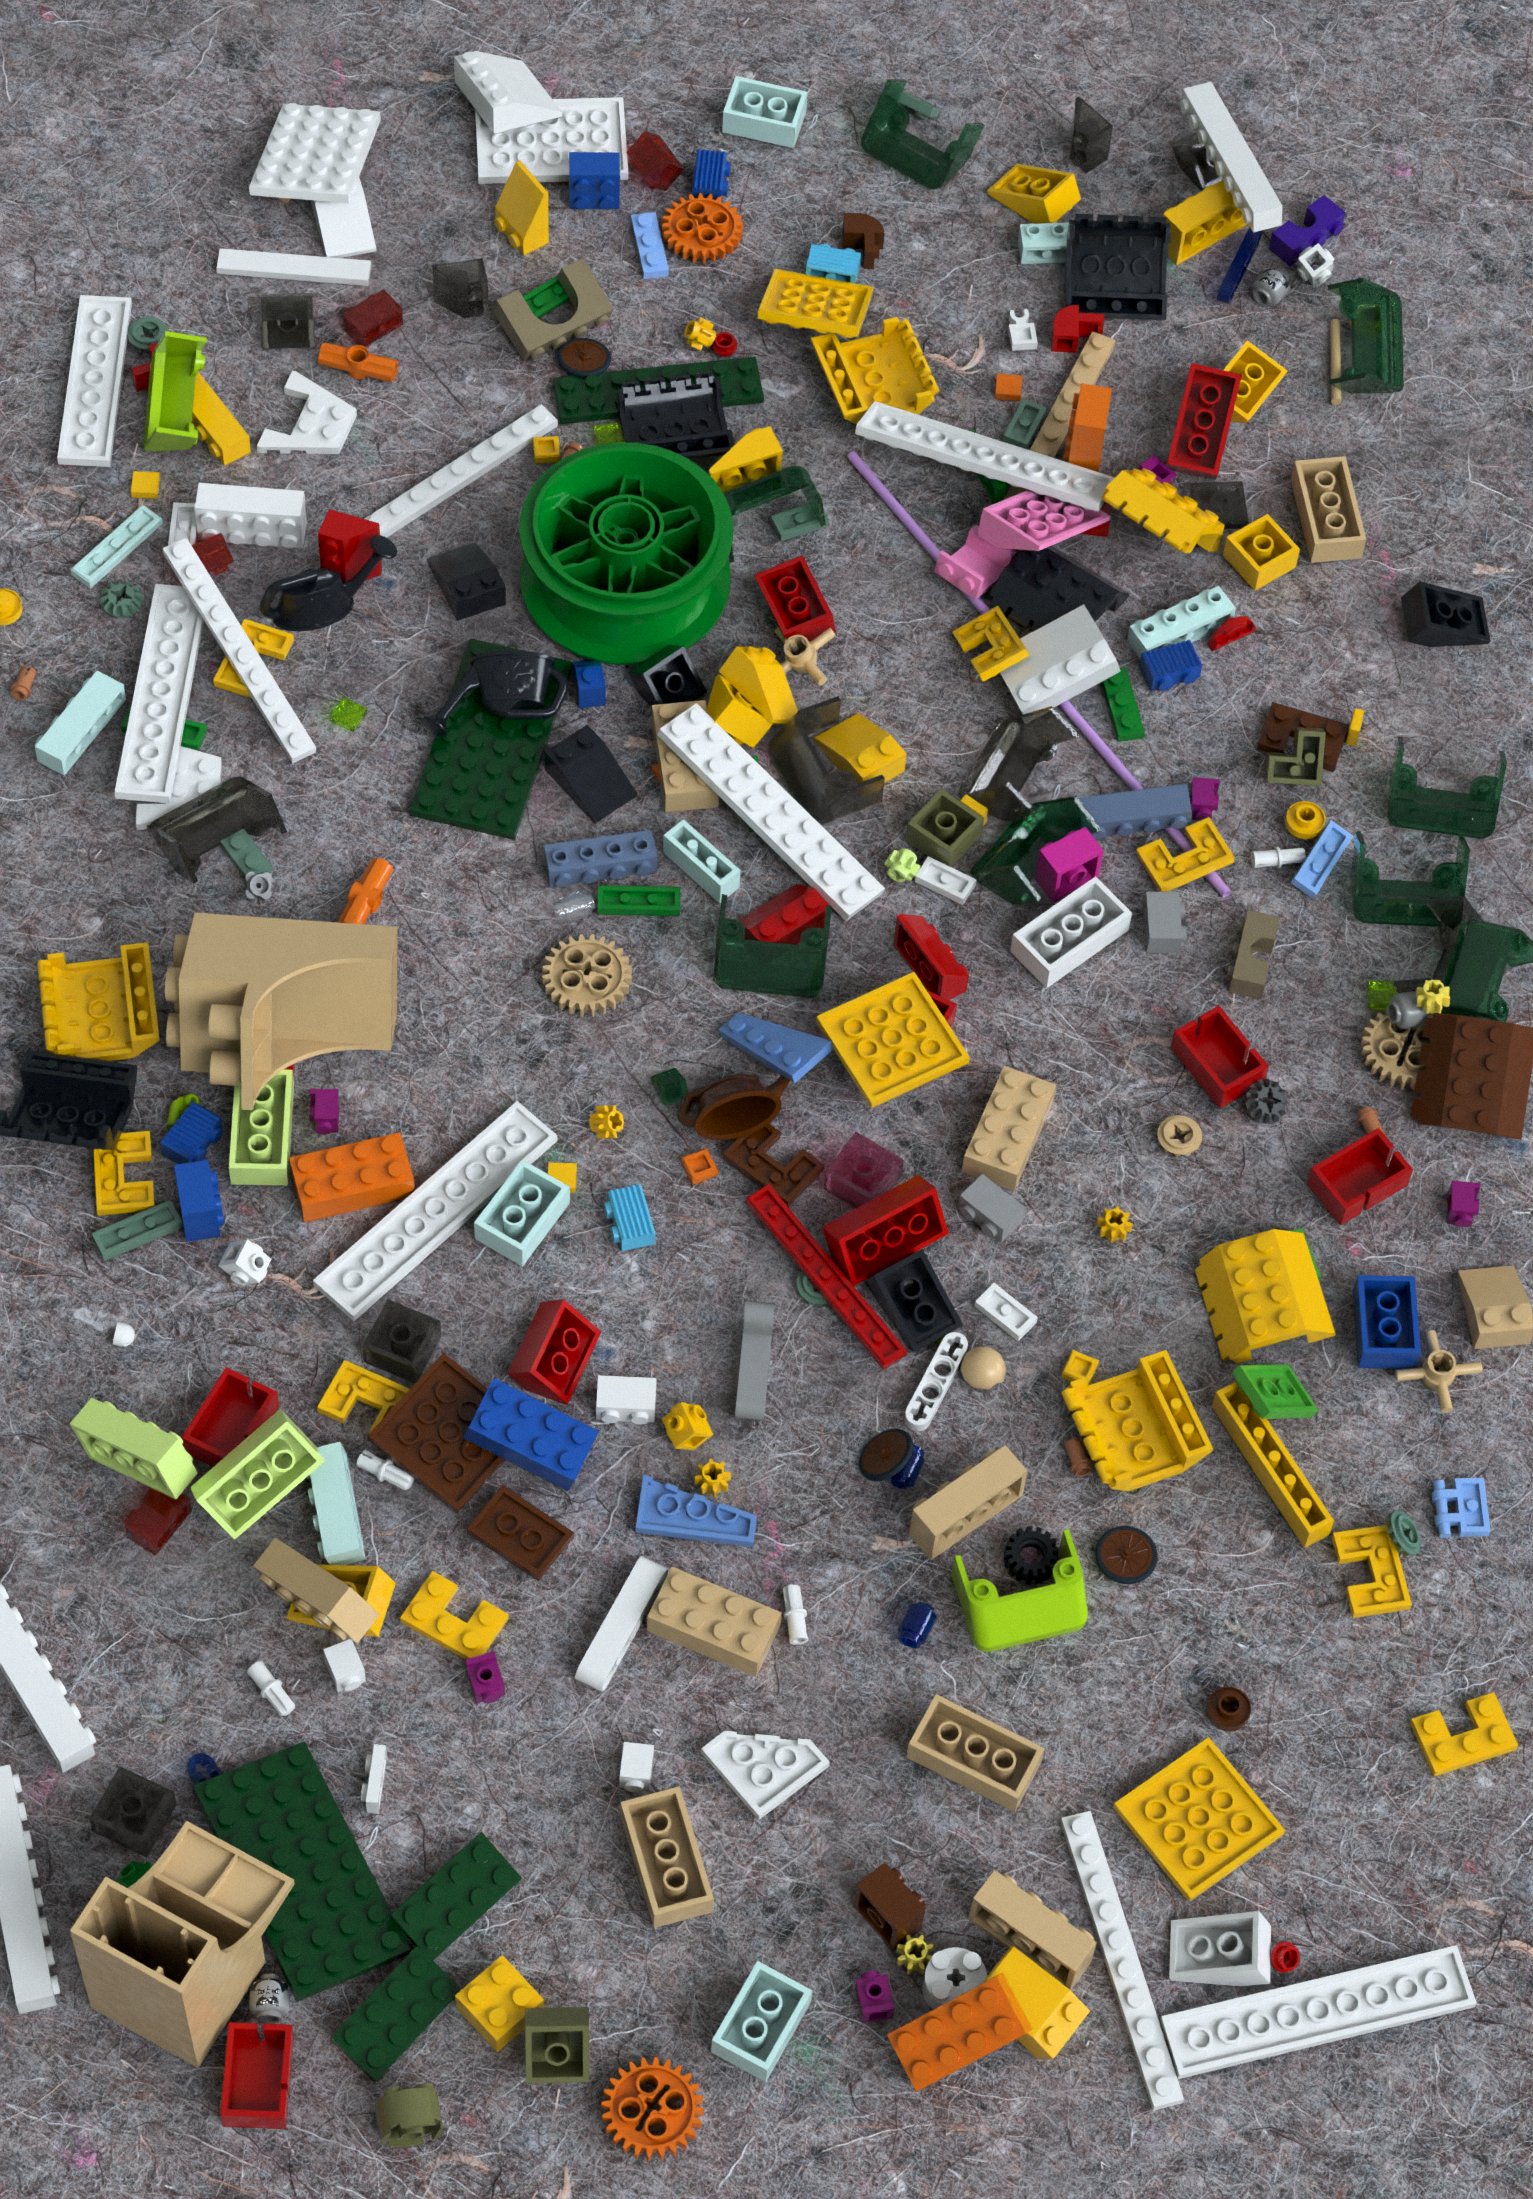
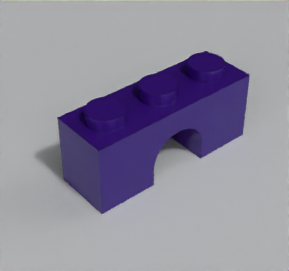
M1323 195L1306 209L1303 224L1307 228L1299 227L1290 220L1272 232L1269 250L1287 265L1292 266L1298 261L1299 254L1310 246L1314 247L1318 243L1320 246H1323L1331 236L1338 235L1344 227L1343 222L1346 212Z

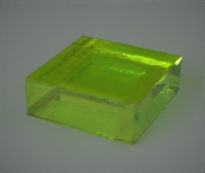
M619 422L594 426L597 445L617 442L625 443Z
M343 697L330 715V721L354 732L367 715V708Z
M1368 981L1369 1009H1387L1388 1003L1397 994L1396 982Z

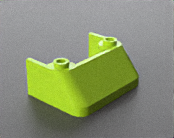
M165 331L155 347L150 365L143 450L153 452L190 450L193 445L197 444L198 429H194L192 413L196 375L199 370L204 369L205 355L201 354V351L207 343L206 337Z
M1069 1529L1063 1530L1059 1552L1062 1559L1056 1562L1053 1567L1052 1575L1055 1584L999 1597L996 1587L989 1580L976 1579L969 1581L961 1555L954 1557L951 1576L972 1642L978 1650L993 1652L1079 1631L1085 1626L1088 1618L1083 1570Z

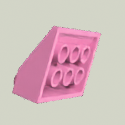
M1027 490L983 508L977 535L995 548L1040 551L1110 520V516L1102 510L1098 512L1086 510L1081 506L1069 502H1061L1056 498L1039 495L1031 490Z

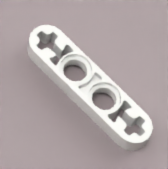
M951 1332L943 1338L906 1408L904 1420L909 1429L923 1431L930 1425L962 1364L963 1357L967 1353L968 1341L963 1334ZM954 1343H958L959 1348L955 1349L952 1358L948 1356L950 1345L953 1346ZM939 1364H944L950 1368L951 1372L948 1375L941 1376L935 1372L934 1368ZM931 1387L937 1390L938 1396L934 1399H928L924 1397L922 1391L925 1388ZM920 1406H924L923 1417L919 1418L918 1421L913 1420V1415H917Z

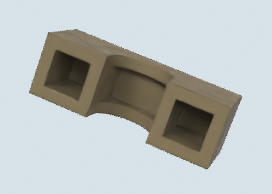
M1248 910L1246 920L1240 919L1236 935L1242 937L1240 943H1234L1231 958L1236 959L1235 965L1229 964L1226 981L1231 982L1230 993L1256 999L1262 998L1270 962L1258 960L1253 956V953L1264 952L1272 954L1280 917Z

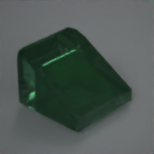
M676 1068L650 1077L664 1105L680 1101L688 1093L686 1080Z

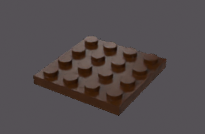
M442 1353L367 1437L369 1442L457 1514L505 1461V1459L463 1438L487 1388L445 1353Z

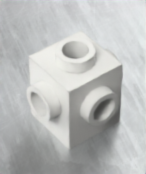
M1319 243L1314 247L1310 246L1299 254V268L1297 272L1305 282L1309 280L1312 285L1317 282L1321 284L1331 277L1334 258L1326 248L1323 250ZM1318 265L1319 268L1313 270L1311 266Z
M248 1239L229 1243L218 1266L231 1276L233 1282L245 1286L260 1283L267 1274V1267L271 1258L263 1252L259 1245L251 1243Z

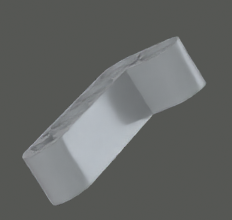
M745 1302L735 1418L764 1421L774 1303Z

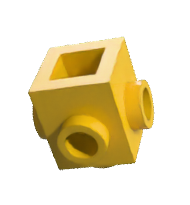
M686 1402L678 1403L671 1408V1412L662 1418L666 1434L672 1441L675 1449L695 1450L713 1435L707 1422L706 1413L700 1405L687 1404Z

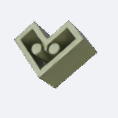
M1295 727L1293 754L1266 752L1264 779L1269 783L1321 786L1326 732L1320 728Z

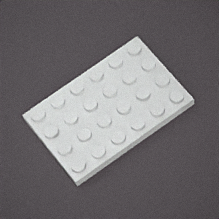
M623 97L552 99L562 111V117L498 133L491 131L475 109L479 184L506 183L515 163L519 160L539 182L569 181V152H619L620 180H628Z
M296 103L283 104L249 185L250 195L349 203L381 121L380 111H371L369 109L355 110L345 107L330 108L320 105L305 106Z

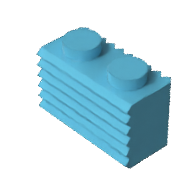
M811 244L806 264V274L856 283L860 269L861 253L850 248L838 249L832 248L827 244Z
M641 1184L608 1191V1202L603 1204L606 1218H612L614 1224L611 1227L614 1244L619 1243L621 1251L654 1245L655 1231Z

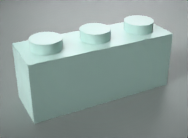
M684 819L664 834L663 853L718 903H721L739 889L741 870Z

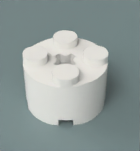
M958 1947L947 1948L934 1953L926 1967L922 1987L923 1997L927 2005L935 2009L980 1985L987 1977V1971L981 1961V1957L975 1952ZM952 1981H957L959 1986H953Z

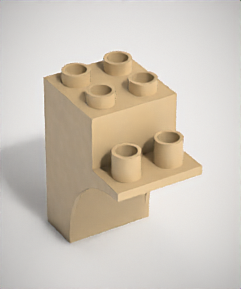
M194 913L189 935L176 934L173 950L174 967H168L165 981L166 1001H174L175 1013H169L166 1044L167 1047L180 1048L181 1071L209 1072L210 1084L240 1086L241 1110H253L256 1098L266 1083L276 1074L294 1063L316 1055L343 1050L391 1051L397 1020L398 927Z
M186 1820L165 1852L136 1883L126 1888L105 1877L71 1928L70 1934L91 2008L199 2068L265 1964L261 1936L294 1886V1879Z

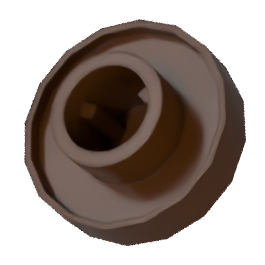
M1221 1687L1215 1690L1209 1696L1206 1706V1714L1210 1723L1217 1729L1226 1732L1241 1729L1248 1722L1251 1713V1703L1247 1695L1234 1687Z

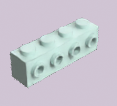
M1069 223L1020 224L1018 247L1021 264L1065 263Z
M1220 586L1210 590L1206 589L1191 599L1181 600L1169 609L1159 610L1147 619H1140L1134 622L1129 628L1127 642L1139 659L1143 652L1156 650L1163 646H1171L1182 641L1186 642L1187 640H1190L1192 643L1214 633L1226 619L1234 618L1236 608Z
M96 671L91 678H87L80 692L68 701L66 709L62 714L56 716L48 731L37 739L35 743L37 762L65 776L126 701L124 684L99 671Z
M341 1442L317 1447L325 1462L306 1478L311 1479L312 1488L308 1489V1495L311 1505H315L317 1514L313 1515L314 1527L317 1533L320 1532L322 1541L317 1542L321 1559H326L329 1565H346L366 1560L347 1453Z

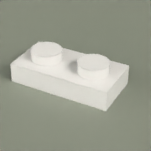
M173 502L168 545L187 538L195 551L197 542L195 504Z
M929 856L915 876L916 883L961 905L965 903L976 886L975 878Z
M995 1283L975 1301L974 1307L1017 1341L1037 1323L1038 1317Z
M374 1744L373 1754H367L365 1773L370 1774L368 1783H363L361 1802H366L367 1813L379 1814L387 1761L386 1745Z

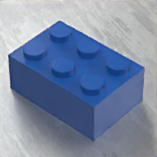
M1358 1275L1353 1288L1358 1368H1416L1421 1355L1415 1276Z

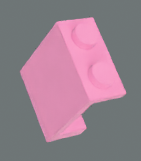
M977 525L970 529L966 544L950 556L944 551L940 552L934 570L936 574L975 600L995 585L1003 569L1017 555V551L1014 549L995 548L989 545L987 541L977 535L979 529Z

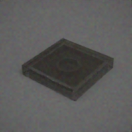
M1242 481L1191 483V498L1198 503L1197 507L1204 512L1209 510L1218 515V521L1225 525L1224 529H1241L1249 524Z

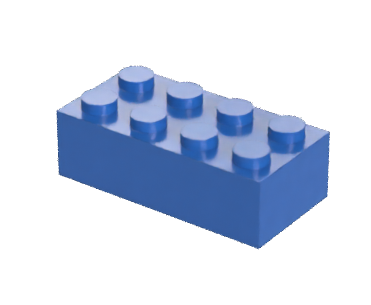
M493 1378L463 1438L568 1491L574 1483L599 1431Z

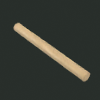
M1332 319L1330 321L1331 403L1339 405L1341 404L1340 320Z

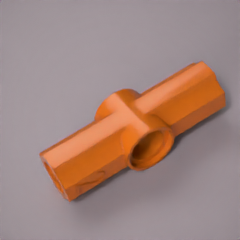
M325 342L321 345L318 357V364L347 371L348 375L354 379H364L368 376L394 382L399 366L398 360L371 354L362 345L346 348Z
M381 858L371 859L360 881H355L352 885L347 905L337 923L366 924L370 914L375 913L380 906L383 890L393 873V866Z

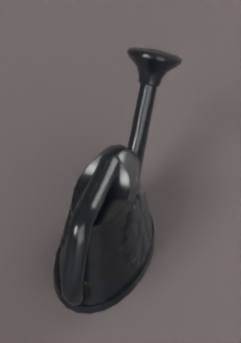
M374 536L371 540L373 549L371 557L359 572L346 582H342L338 571L329 568H310L294 576L273 582L266 589L261 599L259 609L262 615L272 618L274 624L281 629L297 632L321 629L340 621L352 610L354 606L353 596L378 562L383 558L392 559L397 555L395 544L385 536ZM281 591L277 607L271 608L270 605L275 595Z
M529 651L481 653L471 657L470 663L472 666L441 710L433 716L423 717L422 723L433 734L446 737L448 734L446 728L448 716L465 694L475 688H480L483 699L482 705L498 717L504 719H548L556 715L562 706L568 690L567 678L562 671L554 667L555 659L546 654ZM551 677L557 682L556 693L549 707L538 709L544 706V697L549 678Z

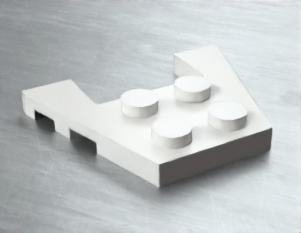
M292 370L284 387V392L286 395L307 400L291 435L265 428L257 444V452L267 453V450H280V454H290L291 450L306 451V454H339L355 421L357 409Z
M180 746L170 803L137 804V830L147 829V825L158 822L160 825L170 822V819L185 815L188 818L220 809L221 757Z

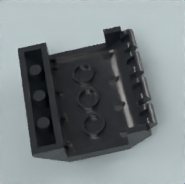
M1075 214L1074 220H1069L1066 240L1065 307L1079 305V313L1104 314V318L1166 320L1168 294H1165L1168 243L1171 240L1170 223H1166V217L1148 216V222H1144V216L1123 215L1121 222L1118 221V215L1098 214L1097 221H1094L1093 214Z
M713 372L694 374L695 384H691L690 374L669 377L670 387H666L665 378L644 380V390H640L639 381L621 383V389H617V402L624 443L654 445L673 451L688 459L725 455L735 444L732 431L728 430L721 403L722 387L720 378L714 377Z
M1049 546L1040 551L1022 550L1001 572L990 592L991 602L989 606L992 608L999 606L1004 615L1008 613L1010 608H1013L1009 618L1026 629L1034 621L1030 629L1033 632L1083 604L1094 622H1096L1108 608L1115 612L1129 597L1130 593L1053 546Z
M29 1050L20 1068L23 1087L9 1117L7 1116V1111H0V1135L91 1149L114 1150L133 1108L137 1065Z

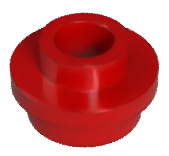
M721 332L716 335L712 349L717 355L730 356L737 350V341L731 333Z
M1287 1941L1277 1943L1271 1953L1272 1967L1282 1973L1294 1970L1300 1960L1298 1949L1291 1942Z

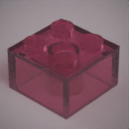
M855 1132L825 1172L824 1190L851 1206L858 1208L893 1189L902 1177L904 1159Z

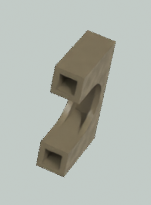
M584 258L561 268L557 277L573 306V317L565 323L548 324L538 319L532 313L519 289L496 300L492 310L523 361L532 358V360L538 359L545 354V350L551 347L558 349L567 342V339L573 336L580 338L589 331L588 329L594 326L600 328L610 321L609 318L614 308Z

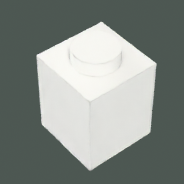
M351 1639L323 1649L324 1661L337 1692L354 1690L363 1682H366L364 1667Z
M624 1742L619 1787L634 1793L642 1792L643 1790L650 1791L654 1745Z

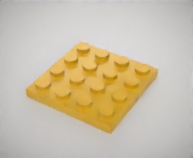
M774 269L760 304L757 319H762L770 324H789L790 327L797 329L803 327L810 328L818 333H837L845 338L858 337L873 296L874 287Z
M915 972L816 1016V1023L827 1040L832 1041L833 1050L870 1108H874L960 1068L970 1061V1056Z
M1209 1737L1113 1805V1809L1188 1902H1191L1282 1837L1286 1831Z

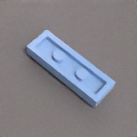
M656 212L631 215V225L643 279L667 277L669 269Z
M1331 820L1325 826L1290 883L1313 898L1320 890L1353 835Z

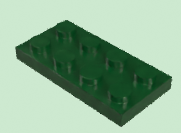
M480 1832L395 1909L389 1917L415 1947L418 1946L433 1961L513 1888L522 1877L489 1839Z
M417 1946L331 2036L330 2040L375 2083L462 1989Z

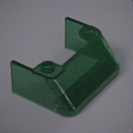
M888 79L861 137L863 150L929 189L943 188L969 160L985 124L981 122L966 123L959 139L949 143L945 152H942L905 131L909 123V113L903 106L897 103L907 80Z
M1363 277L1328 285L1329 291L1341 296V301L1339 302L1340 312L1352 321L1353 367L1345 368L1340 378L1330 379V385L1348 393L1391 394L1402 391L1404 386L1402 303L1399 295Z
M784 466L722 491L729 504L731 515L735 516L801 489L820 526L826 525L822 498L808 472L801 466ZM732 546L728 557L729 563L734 562Z
M1397 736L1387 804L1389 822L1401 828L1478 839L1489 837L1495 829L1507 766L1505 752L1499 751L1495 775L1476 777L1471 783L1469 794L1416 786V770L1411 765L1402 763L1404 753L1403 737Z
M1077 796L1033 803L1020 812L971 868L970 874L978 883L1012 905L1039 902L1041 896L1031 885L1030 881L1036 875L1040 849L1049 842H1056L1064 838L1067 833L1073 830L1078 831L1086 827L1092 834L1098 833L1101 828Z
M1355 831L1351 878L1352 907L1357 920L1362 923L1431 927H1453L1462 920L1470 849L1464 837L1458 836L1456 862H1443L1437 865L1433 871L1432 882L1379 880V868L1375 861L1365 858L1366 843L1361 832Z
M722 894L713 972L715 984L720 988L805 998L818 996L822 992L824 985L832 906L826 905L824 929H806L801 934L800 945L745 939L744 925L736 919L726 918L727 895Z
M1477 919L1463 922L1460 926L1443 981L1444 987H1450L1449 1007L1443 1006L1442 1011L1445 1014L1506 1022L1509 1007L1498 994L1506 964L1512 968L1533 963V941L1522 930Z

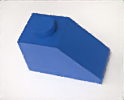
M574 661L572 663V670L579 708L605 706L606 686L600 661Z

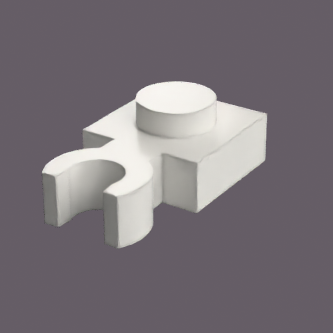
M1024 309L1023 317L1021 318L1016 317L1014 310H1011L1008 327L1011 350L1037 349L1038 341L1034 323H1028V310Z

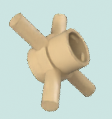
M777 627L775 633L784 643L785 661L781 663L784 673L791 669L798 673L808 672L818 685L825 684L827 678L816 666V650L836 636L833 630L828 628L809 642L803 635H793L786 639L780 628Z
M1430 1330L1425 1332L1429 1357L1425 1359L1422 1367L1395 1370L1396 1381L1422 1379L1429 1389L1437 1391L1441 1412L1449 1413L1453 1408L1448 1386L1453 1383L1455 1376L1482 1373V1363L1456 1364L1455 1357L1450 1352L1440 1350L1436 1331Z

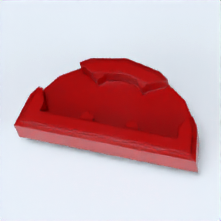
M1247 616L1230 617L1209 638L1207 646L1211 651H1215L1255 632V624Z

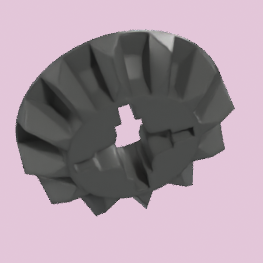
M1269 1079L1254 1082L1246 1094V1107L1253 1119L1263 1124L1279 1121L1281 1116L1286 1113L1285 1108L1289 1103L1285 1098L1286 1090L1279 1086V1082ZM1268 1095L1269 1099H1273L1275 1103L1268 1106L1263 1101H1259V1099H1263Z

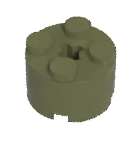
M422 2083L414 2088L404 2090L401 2086L386 2088L383 2091L384 2096L374 2104L382 2145L388 2141L390 2148L418 2146L424 2144V2137L432 2134V2139L434 2140L444 2132L438 2095L432 2083Z

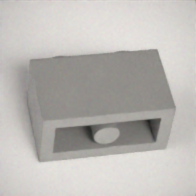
M1146 892L1143 905L1146 952L1179 953L1181 943L1186 942L1187 938L1186 926L1181 925V919H1184L1185 904L1180 903L1179 892Z
M983 1174L959 1198L958 1210H960L961 1215L968 1221H974L981 1227L985 1235L995 1238L1000 1243L1023 1222L1025 1207Z

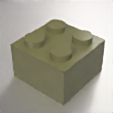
M940 789L908 822L906 842L925 855L952 867L982 836L984 817L943 789Z
M588 2007L525 2008L526 2083L589 2082Z

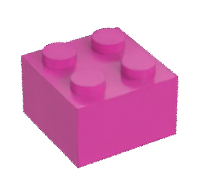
M1086 827L1078 831L1073 830L1067 833L1064 838L1056 842H1049L1040 849L1035 880L1051 902L1054 903L1070 895L1095 876L1099 878L1104 850Z

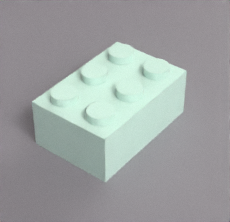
M736 76L723 111L722 132L794 148L806 115L808 92Z
M521 1160L474 1222L475 1239L523 1267L570 1204V1187L526 1161Z
M757 1961L713 2037L711 2053L766 2082L811 2003L813 1990Z

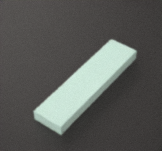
M142 505L70 569L71 575L91 589L163 524L162 518Z

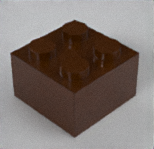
M884 1862L856 1885L853 1906L894 1952L898 1944L906 1942L907 1935L912 1937L922 1929L926 1908L924 1907L925 1902L916 1891L911 1892L904 1884L905 1880L896 1868L891 1869Z

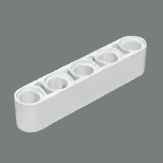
M643 1556L638 1559L583 1657L575 1675L576 1680L601 1692L606 1689L661 1590L669 1571L668 1568Z

